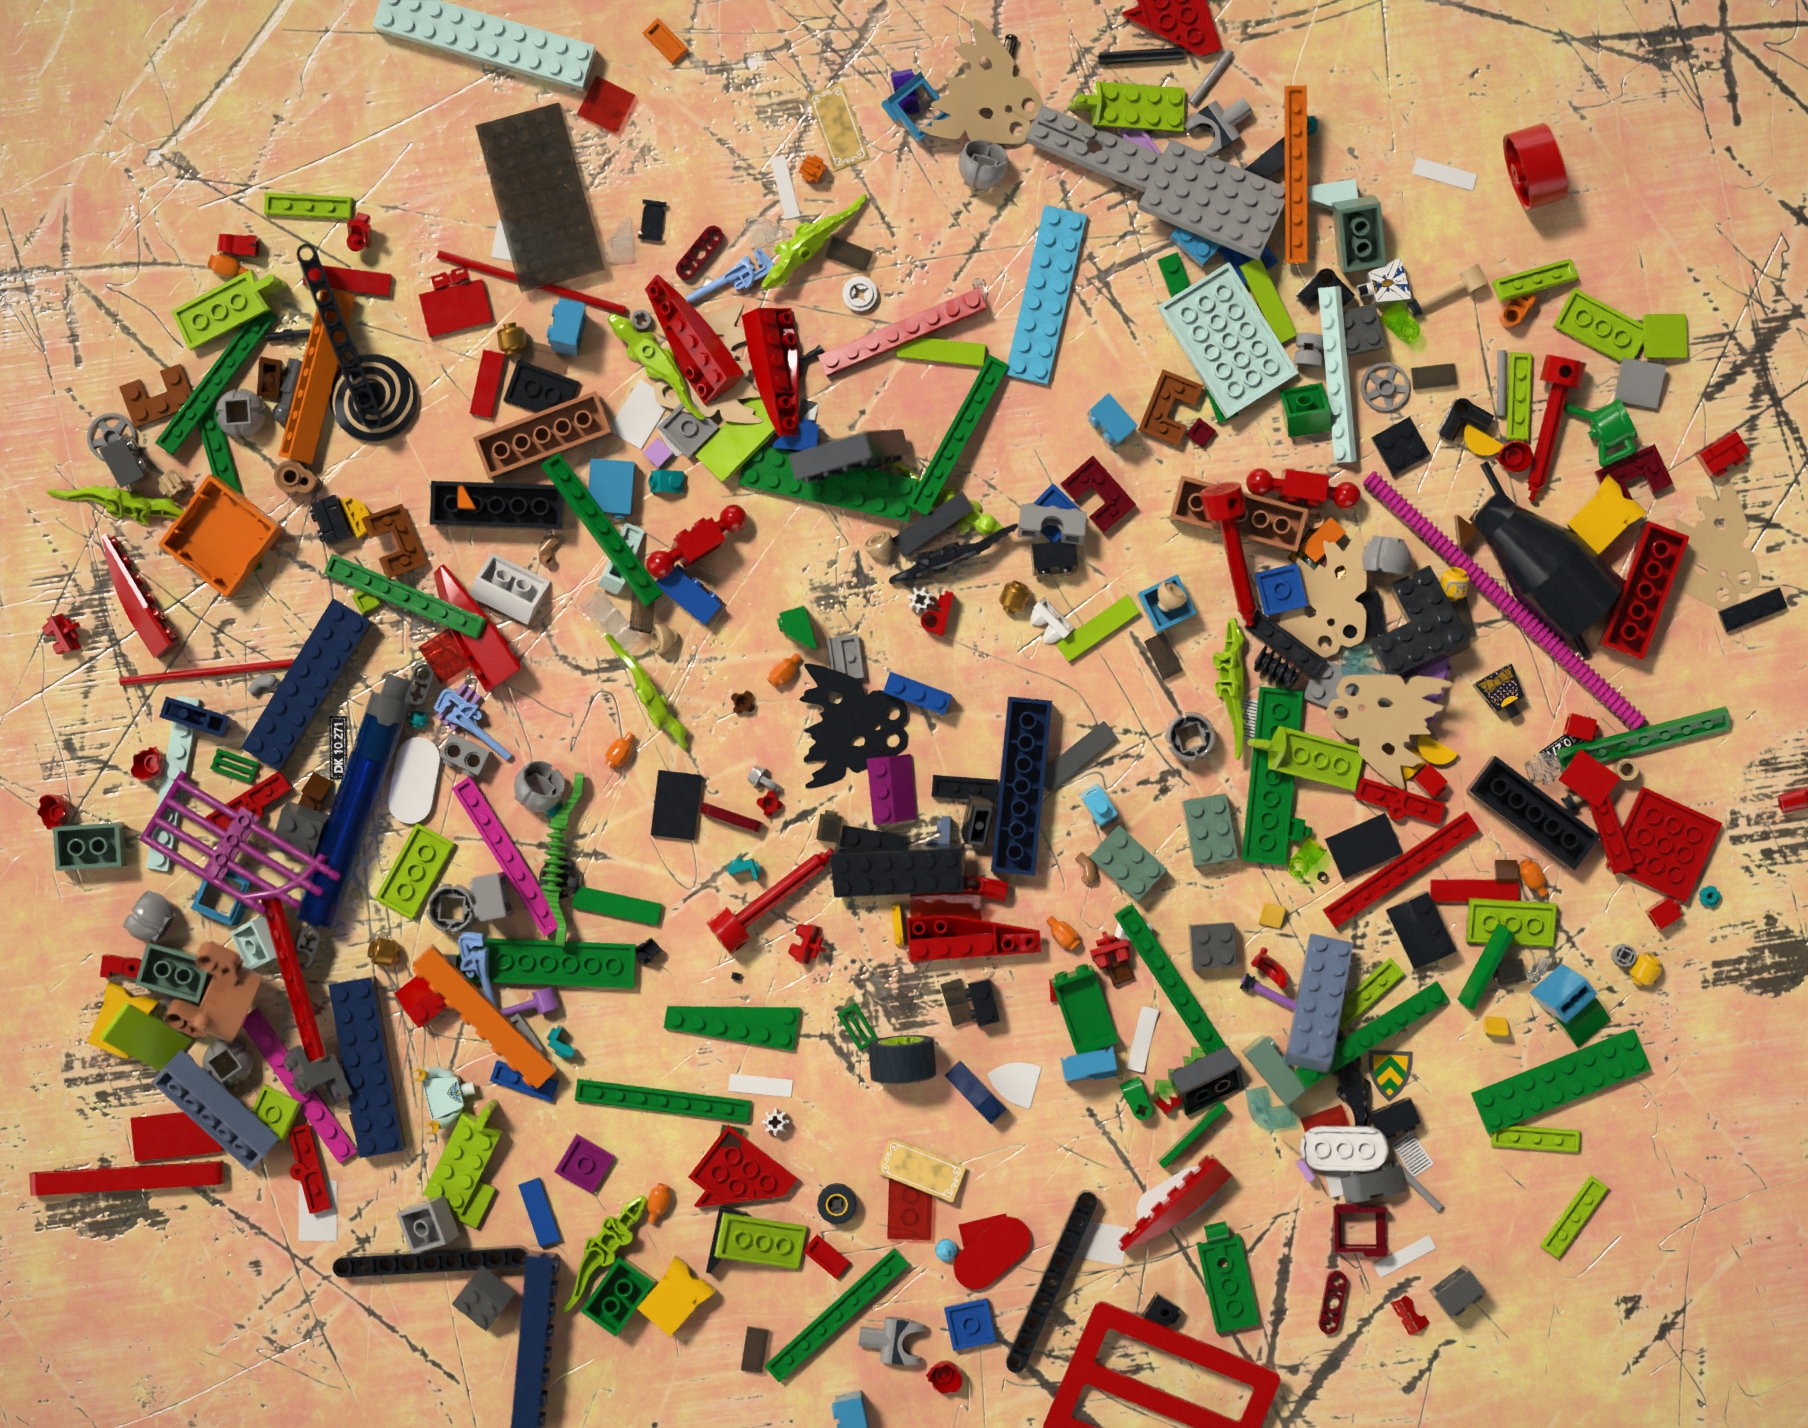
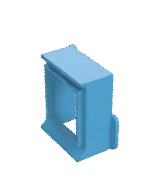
M921 71L916 73L913 78L881 103V106L894 121L899 120L915 142L920 141L927 133L918 130L897 103L919 85H921L932 101L939 100L940 96L924 78ZM941 111L933 120H944L950 115ZM932 121L925 126H932Z
M229 869L225 877L241 883L240 891L248 893L252 882ZM203 879L190 909L230 926L239 925L246 911V904L236 899L229 916L201 905L209 886V882Z
M1113 1045L1108 1052L1106 1050L1072 1055L1067 1056L1066 1060L1061 1057L1065 1083L1091 1078L1093 1080H1100L1117 1076Z

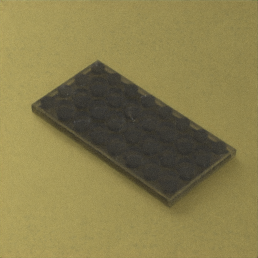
M560 103L550 104L475 125L520 292H526L605 270Z

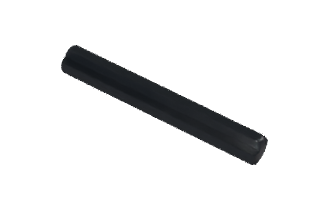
M1182 47L1098 53V63L1100 65L1184 59V49Z

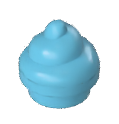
M943 1239L936 1245V1255L942 1261H950L957 1254V1246L952 1240Z

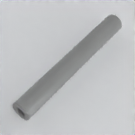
M1227 48L1190 97L1188 100L1190 104L1195 106L1233 56L1234 53Z
M1498 350L1497 416H1505L1506 350Z
M1396 1159L1391 1163L1392 1166L1401 1165ZM1401 1165L1404 1180L1438 1212L1443 1205Z

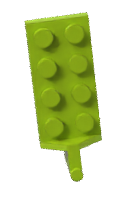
M1095 81L1092 95L1078 94L1069 103L1068 109L1070 111H1089L1092 126L1182 133L1184 130L1185 88Z
M249 270L175 308L171 312L188 349L192 351L272 310L269 296L281 289H286L287 282L272 274H267L266 277L259 280L255 272Z
M1278 726L1271 741L1253 738L1247 741L1249 747L1268 751V769L1352 791L1356 789L1363 757L1358 753V746Z
M496 1099L490 1100L482 1108L479 1116L466 1112L461 1114L422 1195L430 1199L445 1195L449 1208L460 1214L463 1213L503 1132L490 1122L498 1106Z

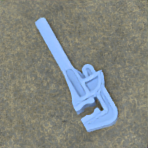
M759 248L753 254L758 260V266H763L762 268L753 272L755 268L750 264V259L747 255L723 276L685 297L691 304L726 283H734V288L737 291L743 288L748 291L754 282L768 274L769 270L774 266L773 261Z
M444 689L434 709L441 714L446 706L451 705L449 700L454 701L458 707L454 706L453 711L448 713L445 718L472 732L507 761L512 754L478 727L476 720L482 717L480 711L477 710L478 705L473 702H467L453 689Z
M464 932L458 939V946L462 957L460 969L466 971V975L470 978L475 973L479 976L485 996L497 1007L489 979L488 947H483L482 949L474 948L471 951V948L474 946H483L486 938L483 933Z

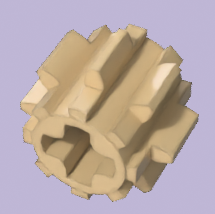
M173 469L159 478L160 486L158 488L163 495L167 494L169 498L175 497L186 489V479L181 472L177 473Z

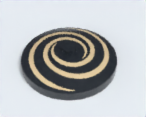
M379 354L359 356L362 368L380 410L382 422L374 430H369L363 426L341 369L333 379L332 393L329 396L332 414L338 425L357 439L368 442H380L391 439L406 429L415 415L418 400L415 382L406 368L390 357ZM354 372L350 374L349 380L353 384H359L362 381V377L359 373ZM360 393L357 400L360 404L366 405L370 402V397L366 393ZM368 414L365 418L367 424L371 426L378 423V417L375 414Z

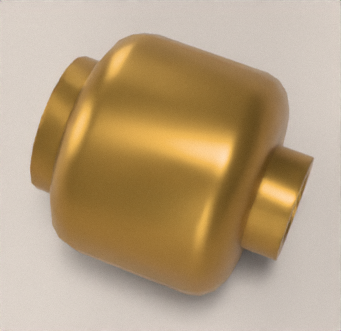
M516 322L503 324L504 328L497 331L499 349L505 351V355L522 353V349L527 346L525 329L517 326Z
M1013 580L1012 583H1006L999 597L1000 604L1004 606L1003 610L1010 614L1024 611L1031 597L1028 590L1029 587L1016 580Z
M377 937L374 941L371 940L367 957L370 958L372 964L391 967L394 961H399L401 949H398L396 940Z

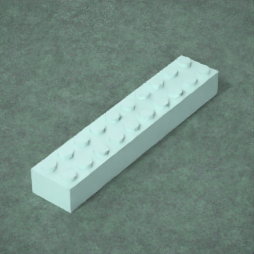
M380 0L373 22V28L380 33L584 92L597 51L593 44L441 0Z

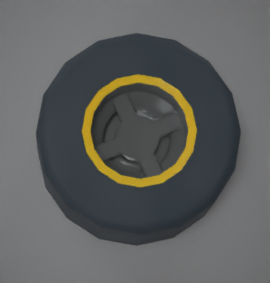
M840 1183L830 1184L825 1187L819 1194L817 1202L818 1212L821 1217L832 1224L845 1223L851 1219L857 1205L856 1196L852 1189Z

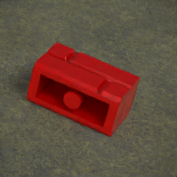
M1735 430L1696 454L1695 457L1700 465H1702L1707 476L1715 475L1718 478L1728 471L1727 466L1732 463L1737 466L1745 461V455L1750 452Z

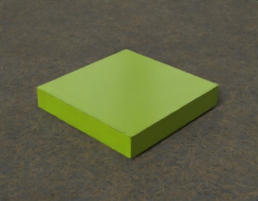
M1686 314L1643 315L1644 358L1688 357Z
M264 1084L251 1112L256 1114L259 1121L266 1127L271 1128L275 1132L279 1142L284 1143L302 1102Z
M479 1180L463 1213L460 1214L450 1209L453 1218L477 1228L496 1188Z

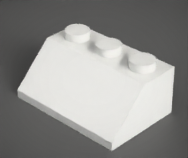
M491 553L475 577L469 595L471 598L528 625L537 611L550 581Z

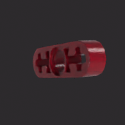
M712 225L707 227L676 265V273L682 280L692 279L721 244L723 233L718 226ZM710 231L712 233L717 231L719 239L717 241L715 239L711 240L709 245L712 248L709 250L707 245L701 243V241L704 239L707 242L710 238L708 233ZM703 247L706 250V255L702 259L695 258L693 255L695 248ZM689 256L694 262L699 263L697 266L694 264L690 266V274H681L682 269L680 267L682 265L686 267L690 263V260L687 259Z
M703 802L700 810L702 814L760 833L763 822L705 802Z
M1332 1270L1326 1277L1318 1319L1319 1328L1326 1334L1335 1333L1339 1327L1347 1286V1277L1340 1270ZM1336 1275H1339V1278L1343 1280L1342 1283L1337 1284V1290H1341L1340 1294L1334 1291L1328 1292L1329 1288L1334 1289V1282L1331 1281V1278H1335ZM1336 1296L1339 1303L1335 1308L1327 1306L1326 1301L1328 1297ZM1325 1310L1337 1312L1336 1316L1331 1315V1321L1334 1323V1326H1330L1329 1329H1326V1326L1323 1324V1321H1327L1329 1316L1328 1313H1324Z

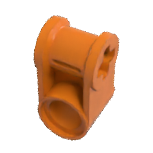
M1528 294L1508 300L1499 316L1500 324L1507 329L1515 327L1530 309L1537 296ZM1507 312L1515 315V322L1507 320Z

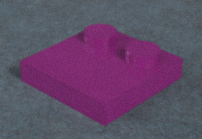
M576 1133L554 1172L592 1194L613 1160L614 1154Z

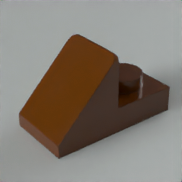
M260 356L257 385L258 396L279 399L281 379L286 369L281 360Z
M1477 509L1468 519L1471 521L1470 524L1458 514L1454 515L1457 544L1461 549L1467 545L1478 531L1473 525V516L1478 511Z
M313 772L301 791L303 794L298 804L320 811L334 781Z

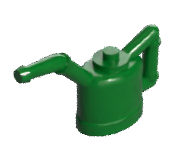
M1619 398L1593 412L1573 406L1571 403L1568 404L1565 400L1563 411L1566 414L1570 413L1590 420L1592 424L1589 425L1591 431L1587 433L1591 440L1595 439L1598 443L1599 464L1601 467L1611 466L1613 463L1627 456H1632L1636 452L1633 439L1637 438L1638 434ZM1622 443L1625 444L1626 448L1612 455H1607V449H1612Z

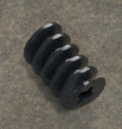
M1265 646L1254 662V671L1259 672L1262 670L1261 675L1263 677L1269 675L1271 682L1277 679L1276 685L1281 686L1284 684L1283 689L1288 691L1298 681L1303 669L1297 673L1296 664L1289 668V660L1281 663L1282 655H1279L1276 659L1273 658L1275 651L1273 650L1267 654V646Z

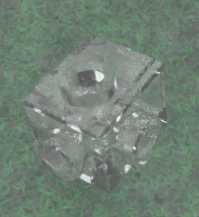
M1546 752L1534 755V759L1524 764L1529 781L1532 784L1542 782L1543 785L1556 781L1555 778L1561 774V763L1554 753L1549 755Z

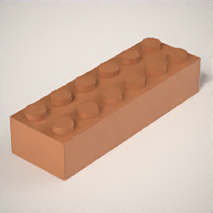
M596 391L474 436L473 440L487 477L492 480L553 457L558 453L561 454L613 434L599 395Z
M1181 475L1169 520L1221 533L1219 521H1210L1205 518L1200 495L1203 489L1215 484ZM1243 492L1246 512L1236 516L1240 539L1292 553L1298 552L1309 509Z

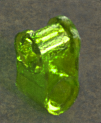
M1394 302L1379 317L1383 324L1393 331L1404 343L1414 342L1420 334L1418 323L1397 302ZM1412 328L1414 330L1412 335L1409 334L1407 336L1405 334L1406 329L1409 330Z
M1309 836L1288 862V873L1293 877L1304 876L1327 850ZM1301 862L1302 872H1295L1293 863Z

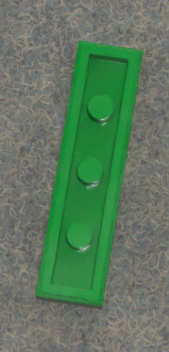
M578 886L574 893L572 907L658 925L662 904Z
M1500 923L1497 924L1457 999L1469 1009L1474 1010L1515 935L1513 931Z
M1219 1100L1157 1162L1163 1168H1166L1227 1107Z

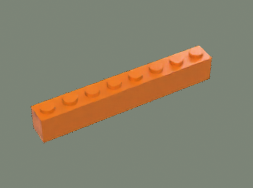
M331 288L348 330V321L354 308L355 295ZM321 290L319 300L322 302L329 299L328 292ZM317 308L278 455L311 465L316 455V445L321 435V426L327 412L328 399L332 393L333 379L338 370V361ZM327 311L324 315L328 322L337 320V314L334 311ZM337 331L333 334L335 342L342 343L344 341L345 334L343 332Z
M433 944L413 961L414 973L421 979L425 978L430 983L428 986L437 995L441 993L446 998L444 1000L446 1005L452 1010L456 1008L461 1013L460 1018L468 1026L472 1024L477 1029L475 1033L483 1041L487 1039L492 1044L491 1049L498 1056L503 1055L508 1060L506 1062L507 1065L515 1072L518 1070L523 1075L522 1079L528 1086L531 1087L533 1085L538 1089L556 1071V1066Z

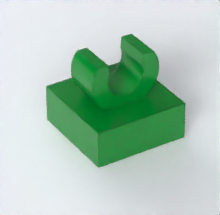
M1290 817L1288 839L1302 841L1303 835L1311 836L1312 827H1306L1304 819Z

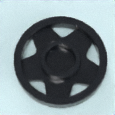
M559 858V860L565 862V865L558 867L564 873L557 875V877L563 879V882L556 883V886L562 888L559 899H565L573 895L580 883V874L574 863L567 859ZM545 864L542 869L549 867V864ZM572 868L575 872V878L570 875ZM542 869L539 875L540 886L547 885L548 883L541 880V877H544L545 874ZM566 888H572L568 893L564 894Z

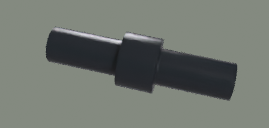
M290 328L283 329V332L266 333L267 342L281 340L293 342L294 339L309 338L310 329L293 330Z

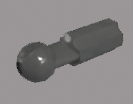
M293 358L288 359L280 390L283 393L281 402L275 405L272 412L274 420L278 423H287L303 361Z

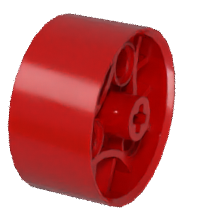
M1540 123L1505 134L1503 137V150L1507 170L1514 191L1524 209L1531 210L1566 199L1568 196L1566 170L1560 149L1549 126L1546 123Z

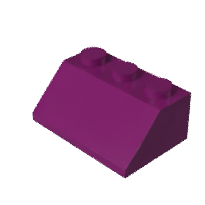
M911 754L867 758L873 825L917 819Z

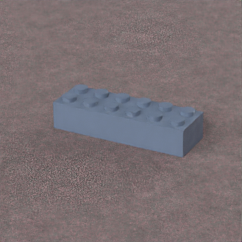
M1310 934L1286 1048L1285 1064L1324 1073L1328 1072L1332 1061L1354 943Z
M182 1050L174 1056L151 1082L248 1171L279 1140L271 1128L266 1127L259 1121L256 1114L248 1111L238 1098L233 1097L227 1091L223 1084L215 1081L206 1069L201 1068L191 1055Z

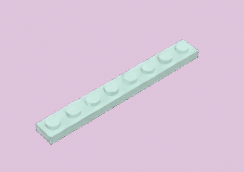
M1341 286L1318 288L1328 401L1331 411L1334 463L1355 462L1357 459Z
M177 696L179 701L200 706L201 699ZM175 722L172 723L157 809L179 772L182 770L187 773L195 729ZM182 788L179 789L174 800L181 804L184 793ZM169 807L163 819L177 827L180 813ZM157 826L152 834V838L173 850L175 836ZM150 847L146 868L169 871L171 859Z

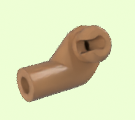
M552 533L538 547L539 561L544 566H551L553 564L552 548L559 542Z
M1081 851L1074 860L1084 867V875L1081 877L1082 882L1090 885L1097 878L1096 864Z

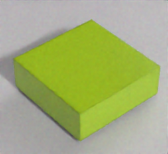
M363 590L351 595L362 615L382 605L377 596Z

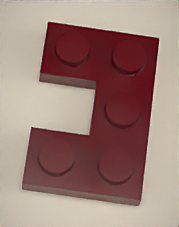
M1655 444L1632 454V456H1627L1611 466L1609 465L1594 472L1600 485L1607 474H1609L1621 486L1624 498L1629 500L1633 499L1625 482L1638 475H1644L1651 493L1673 484Z
M1091 456L1060 484L1074 501L1091 487L1105 502L1089 516L1090 520L1102 533L1106 532L1136 505L1094 456Z

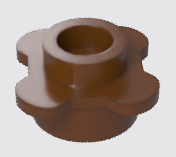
M745 691L743 694L734 693L731 696L735 706L733 711L736 714H741L743 711L752 712L755 706L751 700L753 695L750 691Z

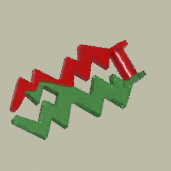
M1191 1047V1057L1183 1056L1184 1066L1198 1059V1052H1208L1209 1049L1207 1047ZM1168 1068V1080L1155 1079L1154 1092L1149 1096V1101L1157 1105L1164 1114H1169L1173 1107L1180 1105L1177 1097L1169 1096L1170 1104H1167L1159 1096L1160 1093L1167 1094L1166 1088H1173L1169 1073H1172L1175 1069Z

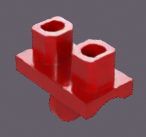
M358 212L355 221L349 219L346 243L350 250L357 252L361 251L364 247L370 248L372 228L369 225L371 220L369 215Z
M63 613L47 618L48 622L42 629L48 637L53 635L57 637L58 642L53 644V649L57 655L81 648L76 639L79 637L76 630L81 627L79 622L72 624L69 618L65 619Z
M798 924L795 935L803 937L801 946L792 943L788 954L796 958L795 961L809 965L811 957L817 959L819 951L825 953L827 948L821 946L824 938L819 937L822 927L812 924Z
M1106 931L1102 932L1103 939L1096 940L1097 947L1099 948L1089 950L1092 961L1095 960L1099 970L1110 967L1107 956L1116 954L1119 964L1130 961L1128 940L1118 941V938L1114 935L1108 937Z

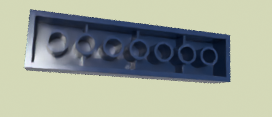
M333 598L241 748L276 770L283 771L374 622Z
M1008 696L991 872L1035 876L1052 701Z
M371 976L329 984L344 1076L352 1092L348 1099L359 1158L402 1151L406 1148L376 978Z
M531 1250L526 1256L511 1428H543V1425L545 1426L546 1412L542 1411L545 1404H547L548 1390L544 1389L550 1378V1368L546 1367L552 1356V1346L548 1345L554 1334V1325L551 1324V1319H553L556 1312V1303L553 1302V1297L557 1294L558 1281H555V1275H557L560 1269V1259H556L557 1253Z

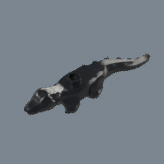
M1015 523L999 529L976 543L960 545L959 542H954L935 551L929 550L917 554V557L913 558L915 564L911 568L891 576L889 583H902L905 586H910L929 571L934 570L935 573L948 569V565L968 560L989 549L999 539L1005 538L1009 533L1014 532L1018 528V524Z
M1339 1026L1335 1044L1346 1037ZM1358 1056L1332 1074L1336 1076L1339 1084L1336 1089V1095L1351 1107L1355 1126H1366L1369 1113L1368 1095L1370 1081L1362 1076L1360 1070L1361 1056Z

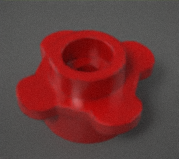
M768 791L766 796L757 799V805L761 806L764 810V815L767 817L771 816L775 810H780L783 806L782 802L776 798L774 791Z

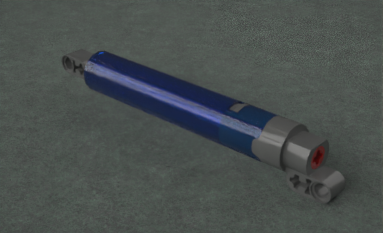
M418 664L413 669L410 681L387 673L381 692L376 693L372 691L355 738L354 750H351L315 855V859L319 854L327 857L324 864L337 871L341 877L338 881L333 880L329 875L326 876L317 870L308 880L314 883L315 886L321 887L324 893L322 896H317L312 891L304 888L300 899L301 906L295 913L297 919L307 923V926L301 930L295 945L297 955L300 952H305L309 955L308 961L305 963L299 962L300 968L309 967L313 961L320 941L319 928L331 930L336 926L391 765L390 760L396 751L411 704H421L427 697L434 673L432 668L426 664ZM420 668L428 669L429 676L427 679L420 680L417 677V672ZM414 680L420 684H426L425 688L420 686L419 693L422 696L421 698H416V700H413V696L410 695V692L416 691L417 685L413 684ZM310 931L316 937L315 940L311 939L308 945L312 950L300 947V944L305 946L306 937L304 934H309Z

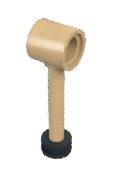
M1479 264L1459 273L1460 281L1419 302L1416 299H1413L1411 303L1408 302L1409 313L1414 318H1417V315L1423 314V309L1464 288L1467 289L1468 293H1471L1488 284Z
M1622 758L1616 761L1613 771L1621 777L1620 781H1630L1638 775L1639 767L1634 760ZM1628 763L1631 766V772L1624 776L1621 772V767L1623 764ZM1568 794L1567 797L1561 798L1563 807L1571 813L1574 808L1578 809V803L1585 800L1579 794L1573 797Z

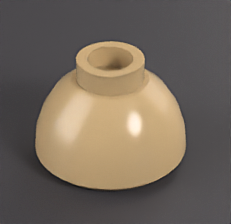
M881 531L869 537L864 544V550L873 557H880L881 560L888 559L892 555L891 549L893 546L890 532Z
M1162 582L1158 589V606L1162 610L1169 611V609L1178 608L1187 601L1186 594L1177 585L1171 582Z
M654 623L649 631V639L653 650L658 654L667 651L673 642H677L676 630L670 629L664 624Z

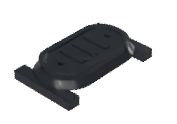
M643 199L642 204L646 205L642 215V234H638V239L662 241L660 234L664 218L663 207L667 206V202Z

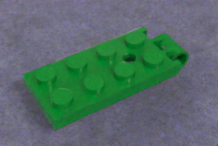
M1226 1221L1204 1226L1207 1242H1196L1216 1333L1259 1324L1239 1233L1229 1237ZM1225 1259L1227 1266L1220 1267L1219 1261Z

